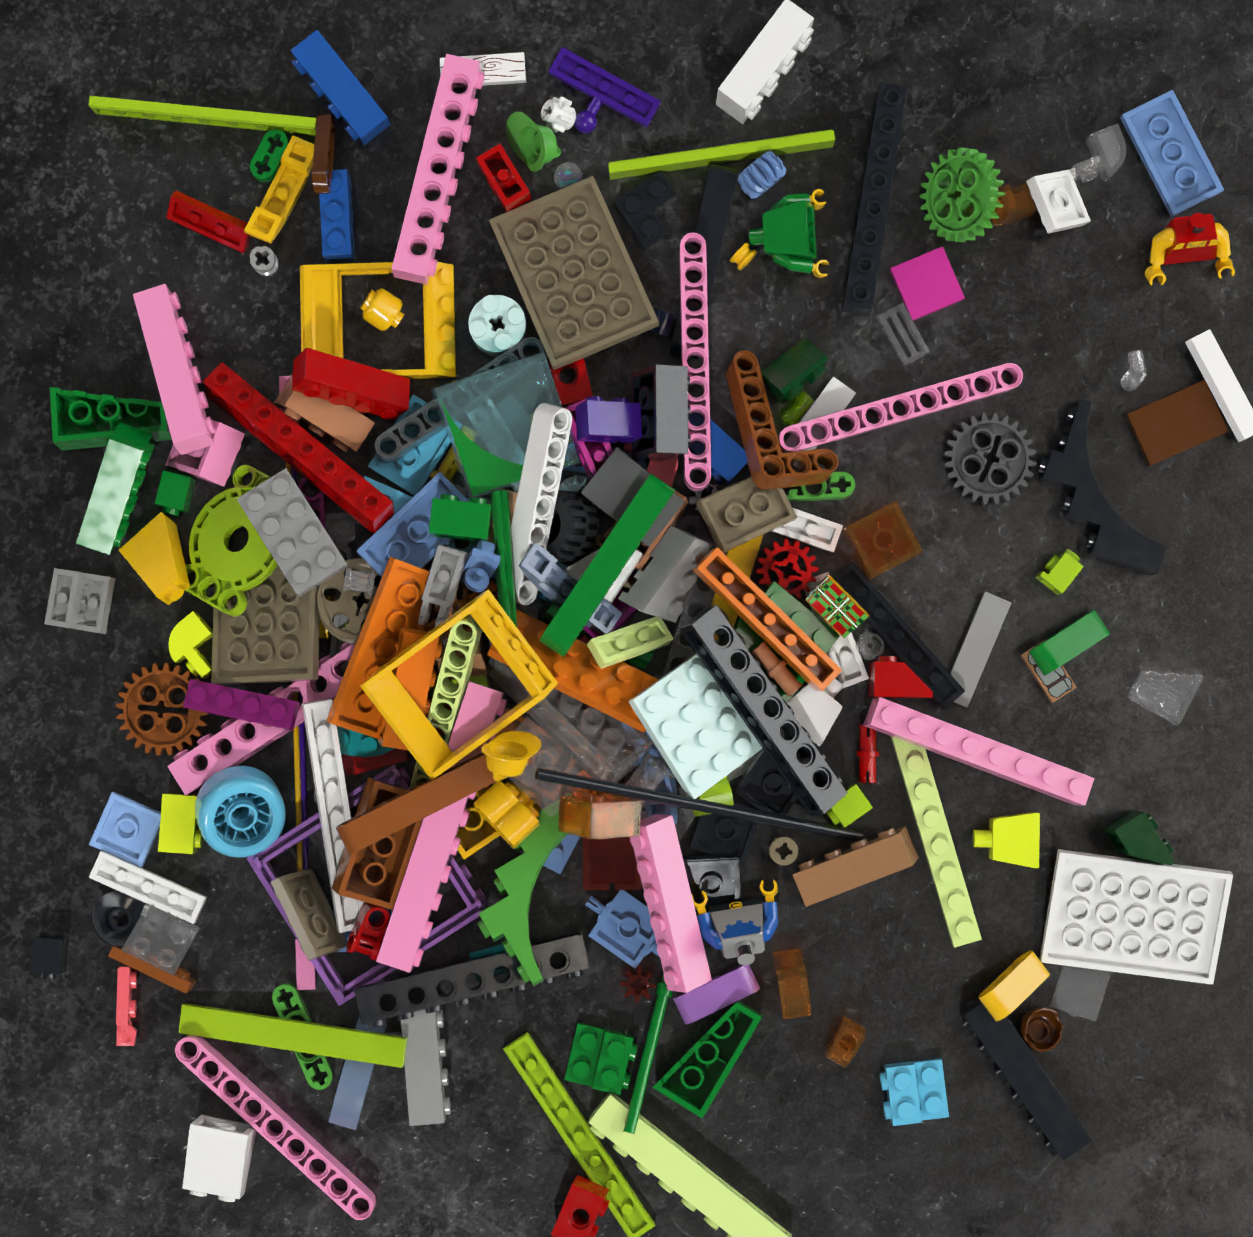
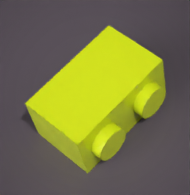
M162 794L158 852L195 854L198 853V848H202L204 838L195 816L197 795Z

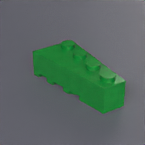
M50 387L53 443L62 451L107 446L109 438L119 422L152 433L151 442L172 440L162 402L134 398L125 399L114 397L113 395H96L84 391H67Z
M740 1000L737 1001L652 1088L700 1118H703L764 1015Z

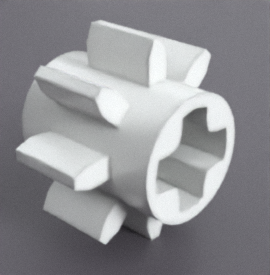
M560 96L559 99L553 97L552 100L546 101L541 110L542 121L546 122V126L551 128L554 133L558 131L563 133L565 130H569L575 123L576 112L574 108L570 107L572 101Z

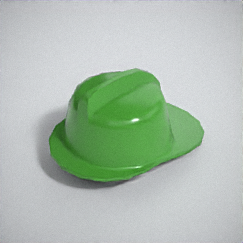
M514 112L509 116L506 124V136L509 146L531 171L538 172L544 164L561 155L556 136L551 128L535 124L523 112Z

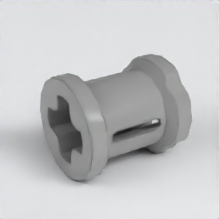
M257 246L251 251L250 264L258 274L271 276L276 273L279 268V260L269 247ZM264 257L265 259H268L269 264H261V262L259 261L260 258Z

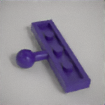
M563 47L548 71L552 77L592 98L587 109L576 115L574 124L581 133H590L595 129L597 125L595 116L602 104L645 128H648L661 105L660 100Z

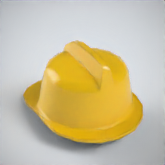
M510 731L498 735L482 746V752L486 755L487 769L493 773V779L499 782L507 777L521 775L526 768L529 758L541 748V740L531 733Z

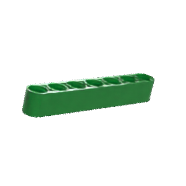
M653 474L649 475L541 636L539 642L562 657L567 654L675 492L674 488Z

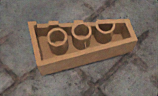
M903 826L896 830L894 828L887 829L878 833V837L868 841L865 838L852 843V848L843 852L839 848L824 855L825 859L816 863L814 859H810L799 864V870L793 874L805 906H810L913 866L919 856L907 827Z

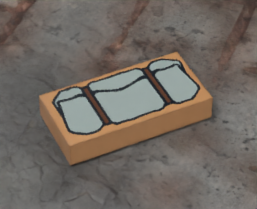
M1029 650L1020 655L1051 703L1077 688L1063 665L1044 676L1028 652Z

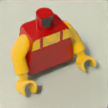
M1194 213L1192 216L1171 219L1165 229L1153 237L1149 261L1152 265L1146 269L1145 277L1151 286L1156 276L1160 285H1163L1166 281V276L1160 268L1161 264L1216 259V256L1219 257L1215 263L1219 278L1222 279L1221 271L1226 268L1230 269L1231 276L1233 277L1235 269L1232 260L1228 258L1231 255L1228 231L1220 223L1214 222L1212 214Z

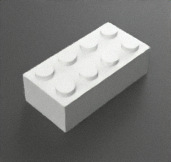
M784 0L718 88L716 105L741 124H744L747 118L752 120L762 107L760 104L763 97L766 95L769 98L777 88L780 74L786 75L794 65V58L798 50L803 53L812 40L811 35L814 32V29H812L814 18L790 0Z

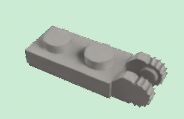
M438 545L422 596L423 604L418 624L423 626L427 624L432 604L440 606L435 627L448 618L449 609H452L467 560V552Z

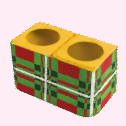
M826 576L805 599L843 638L847 637L870 616L831 576Z

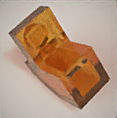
M1027 183L1014 188H1010L1009 184L998 188V191L1005 193L1004 196L998 197V202L1003 204V207L995 209L999 218H991L994 227H999L1033 216L1037 209Z
M801 948L772 952L782 1018L789 1019L811 1015L808 980Z

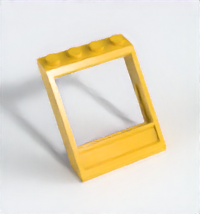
M393 262L301 265V352L307 347L343 358L342 276L393 273ZM438 262L435 276L429 277L428 285L423 284L425 369H382L383 371L409 379L456 377L453 264Z

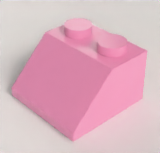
M212 420L216 433L211 434L214 445L181 455L173 445L165 465L207 482L225 487L245 433Z

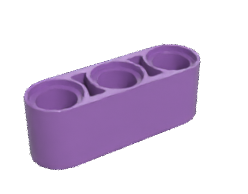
M739 964L712 977V981L687 993H679L673 997V1000L684 1023L690 1024L755 993L760 989V986L750 965Z

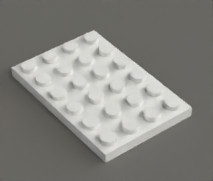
M1058 849L1040 961L1042 963L1213 985L1233 874L1231 871L1178 864L1167 865L1154 861Z

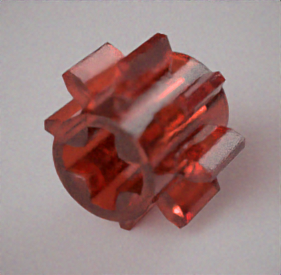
M641 966L637 967V972L631 973L627 969L628 981H620V985L627 986L628 988L624 993V997L626 998L632 994L635 996L636 1003L639 1002V997L643 995L650 999L651 996L648 989L656 988V984L648 980L652 976V972L642 973ZM636 977H640L642 983H646V986H642L640 991H635V987L630 985V982H635Z

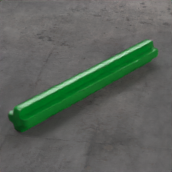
M496 490L491 493L495 555L501 556L500 564L496 569L498 603L517 627L509 494L506 490Z

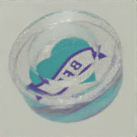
M563 163L557 167L554 173L555 184L559 190L583 180L580 168L574 163Z

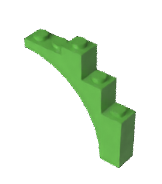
M571 793L538 811L539 816L537 819L539 826L515 848L517 853L522 850L523 854L494 870L498 877L493 880L501 895L507 893L508 897L480 912L479 916L482 921L477 923L485 938L491 936L495 942L505 936L507 940L502 942L510 958L516 955L521 966L517 967L519 974L525 983L531 981L533 986L544 980L534 960L529 939L528 914L532 891L540 870L552 851L568 834L586 822L584 814Z

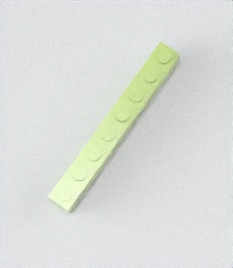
M608 1093L589 1117L588 1123L592 1125L590 1130L601 1139H604L606 1136L615 1144L612 1147L624 1157H627L629 1154L637 1161L635 1165L638 1169L648 1176L650 1173H653L660 1179L658 1184L671 1194L673 1191L683 1197L681 1202L693 1212L698 1209L705 1215L703 1219L716 1230L721 1227L728 1233L726 1237H792L791 1233L641 1114L639 1115L635 1134L623 1132L629 1105L617 1095Z

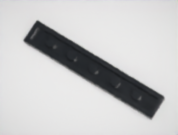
M853 561L833 577L870 615L865 621L901 662H904L933 691V699L942 710L947 708L965 692L961 685Z

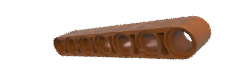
M482 752L444 771L435 779H428L341 823L336 827V830L348 854H353L497 781L493 779V773L487 769L486 755ZM529 758L526 766L532 763L531 758Z

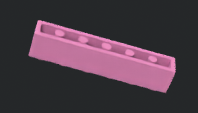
M162 284L133 294L173 445L181 455L214 445L211 434L216 433L211 417H207L205 413V408H209L204 392H200L198 388V383H201L202 380L197 367L192 366L191 359L195 358L190 342L185 341L184 334L188 333L183 317H179L177 312L178 309H181V304L176 292L171 293L167 285Z
M654 814L628 825L630 841L634 848L637 870L644 889V899L647 902L651 918L650 924L654 931L657 952L661 959L664 981L668 990L687 993L712 981L673 816Z

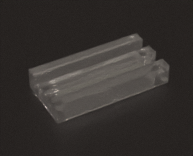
M903 303L877 317L904 367L930 353ZM897 313H900V315L902 316L905 324L907 325L910 333L912 334L915 342L917 343L920 352L916 351L913 343L911 342L908 334L906 333L903 325L901 324L898 316L896 315ZM890 317L912 355L911 357L907 358L888 324L887 318Z

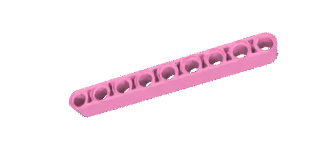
M688 233L682 238L679 250L682 366H687L690 386L697 384L704 391L703 395L697 398L692 397L688 393L690 415L692 413H699L704 417V423L701 426H693L688 420V433L691 437V443L695 441L701 442L705 447V451L701 455H694L688 449V454L684 455V481L686 486L692 491H702L708 486L711 479L706 242L700 234ZM688 243H696L700 247V252L689 254L685 250V246ZM689 271H696L700 274L701 279L696 283H691L686 279L685 275ZM696 299L701 303L702 307L698 311H690L686 307L687 301ZM693 327L698 328L703 336L698 340H691L687 336V330ZM691 356L700 357L703 361L702 367L698 369L689 367L687 363L688 358ZM694 470H700L705 474L706 479L701 484H695L690 480L689 474Z
M1006 363L791 425L781 430L777 435L781 452L788 453L807 450L1004 393L1020 385L1023 379V372L1018 365ZM1003 371L1011 373L1013 380L1010 385L1003 382L1001 378ZM976 378L982 379L985 382L986 389L984 392L976 390L974 386ZM949 386H953L958 390L959 397L957 400L949 398L947 394ZM922 394H927L931 397L932 405L930 408H925L920 403ZM894 402H901L904 405L905 413L903 416L894 413ZM868 409L874 410L877 413L878 421L876 424L867 421L865 414ZM840 417H845L850 421L851 429L849 432L842 431L839 428L838 421ZM813 425L822 427L824 436L821 440L815 439L811 435V427ZM785 433L795 435L797 439L795 447L791 448L785 445L783 441Z
M187 1035L177 1043L175 1054L179 1061L345 1212L356 1220H364L371 1215L376 1206L375 1194L203 1037ZM187 1041L193 1042L196 1045V1055H189L185 1051L184 1046ZM207 1061H213L218 1065V1074L212 1075L206 1070ZM228 1081H236L239 1084L240 1092L238 1094L229 1092L227 1089ZM250 1100H256L261 1104L262 1109L260 1113L250 1111L248 1107ZM270 1120L280 1121L283 1125V1131L280 1133L272 1131L269 1125ZM291 1140H301L305 1147L304 1151H294L291 1147ZM312 1160H323L326 1164V1170L321 1172L315 1170L312 1166ZM334 1179H344L348 1186L347 1189L344 1191L337 1190L333 1184ZM355 1199H366L369 1203V1208L367 1210L358 1209L355 1206Z

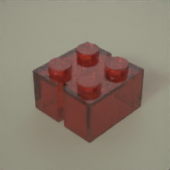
M583 830V890H609V882H615V890H641V877L637 870V861L630 841L629 830H615V836H609V830Z

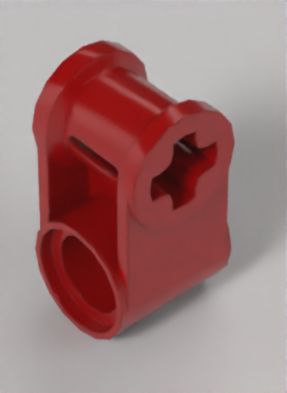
M367 902L362 905L355 926L347 941V952L353 953L355 951L368 955L372 960L377 959L390 921V915L384 907ZM373 911H381L379 920L376 922L368 921L369 915Z

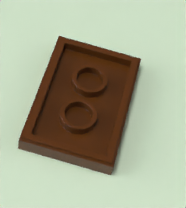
M1205 380L1125 415L1148 467L1228 432Z

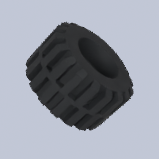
M558 490L546 551L560 563H575L590 555V549L596 545L595 538L599 536L597 525L600 523L599 518L596 517L598 511L595 506H592L593 503L580 492Z

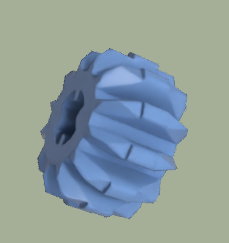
M772 151L766 152L739 174L737 181L741 185L740 188L751 199L761 196L785 175L786 168L782 164V160Z

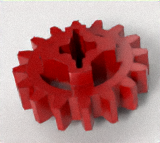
M787 538L783 539L782 546L773 541L772 546L774 549L770 551L764 547L763 551L766 557L757 558L762 567L755 569V572L763 575L758 580V583H766L765 590L772 583L768 575V569H771L777 577L775 582L790 595L794 594L800 599V591L802 589L807 592L811 591L807 585L808 582H816L817 580L811 576L812 572L818 571V567L811 566V562L816 557L814 555H806L810 549L808 546L800 550V542L797 540L794 541L792 546L789 545ZM787 551L785 557L778 560L772 559L779 552ZM798 555L801 556L805 563V571L801 570L798 566ZM788 562H790V567L799 574L787 573L783 577V572L775 567V565L787 566ZM794 580L801 581L797 586L786 589L790 582Z

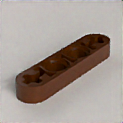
M333 114L317 115L312 166V183L315 194L331 193L336 134Z

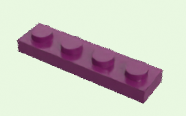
M192 679L189 681L183 707L187 709L290 731L294 730L300 703L297 701Z

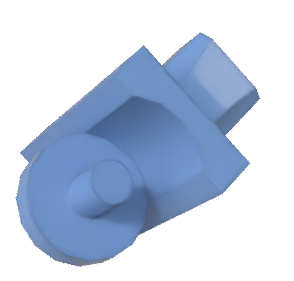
M479 540L476 547L471 550L467 557L459 583L464 582L465 586L473 592H482L487 588L490 578L500 564L501 556L494 554V543Z

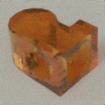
M843 1016L835 1035L828 1045L825 1057L846 1068L864 1041L866 1028Z

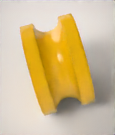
M745 243L730 259L731 263H737L739 271L757 254L756 250L752 251L749 249L750 245L748 243Z

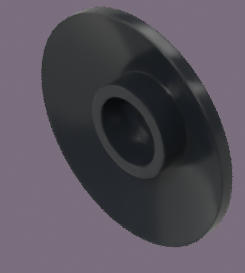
M113 891L105 894L96 902L91 914V923L96 935L106 944L114 947H128L137 943L145 935L149 924V916L142 901L120 891ZM113 919H119L121 926H116L113 923Z

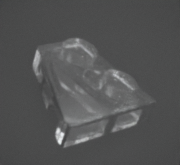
M1142 671L1138 674L1127 698L1177 726L1181 724L1204 676L1199 674L1192 676L1178 675V673L1160 674Z

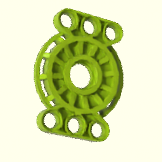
M241 465L234 471L233 484L235 488L227 489L213 497L196 517L189 539V556L192 564L185 565L187 575L194 571L196 573L194 583L185 591L233 617L241 615L247 607V598L244 591L261 584L278 566L237 501V498L271 478L249 465ZM248 472H251V482L248 485L243 486V476ZM239 527H245L248 531L246 546L238 552H231L229 550V539L232 533ZM197 538H198V550H197V548H196ZM215 583L217 586L216 593L208 598L206 594L207 588ZM236 595L238 599L237 605L229 610L227 602L230 597Z

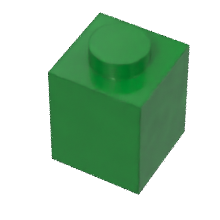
M163 471L155 504L163 507L162 512L179 516L180 511L188 513L196 480L188 476Z

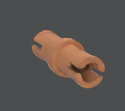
M765 641L750 653L758 659L762 667L767 671L765 675L769 679L773 678L786 693L787 697L791 696L802 686L785 667L787 663L783 659L780 661L766 645Z

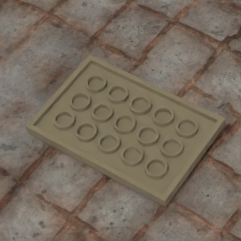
M594 176L489 219L553 370L660 326Z

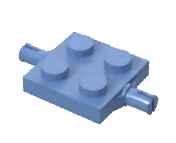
M623 888L606 905L591 895L589 898L591 902L587 901L585 906L599 915L596 925L588 935L635 969L643 957L651 951L659 956L646 904Z

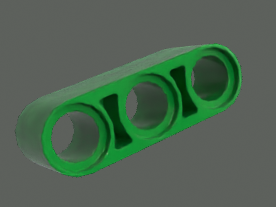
M1094 609L1028 652L1045 676L1107 637L1110 632Z

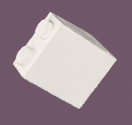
M201 1114L190 1124L182 1189L190 1190V1194L201 1197L207 1196V1193L219 1195L218 1199L226 1202H235L236 1199H240L245 1193L256 1130L249 1123Z

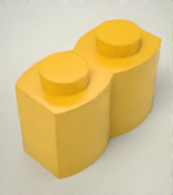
M499 781L491 786L473 805L478 813L515 849L539 826L537 819L539 813L528 802L523 805L516 798L519 793L509 782L504 785Z

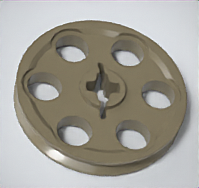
M362 558L347 560L348 567L321 583L317 594L319 617L324 627L339 640L355 645L361 632V625L366 620L378 589L372 582L373 578L378 576V574ZM351 568L358 570L361 575L360 579L355 582L348 581L344 576L346 570ZM363 587H365L364 600L367 603L360 607L359 615L356 616L358 607L355 600H358ZM329 588H335L340 592L341 596L337 601H329L325 598L324 592ZM339 614L345 615L349 620V624L344 628H337L332 622L334 616Z

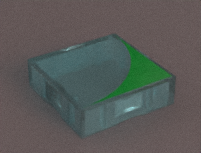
M538 352L502 364L497 368L431 388L443 427L447 431L453 446L454 460L467 498H478L493 491L519 484L535 409L542 403L562 408L544 352ZM571 433L569 435L563 468L580 463Z

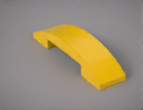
M296 136L291 137L281 157V165L260 207L256 206L244 230L246 234L270 244L273 242L292 212L313 166L314 144Z

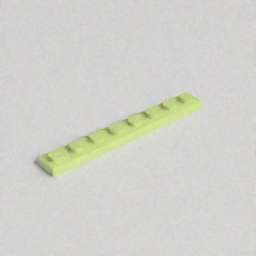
M891 736L952 946L955 948L982 940L926 749Z

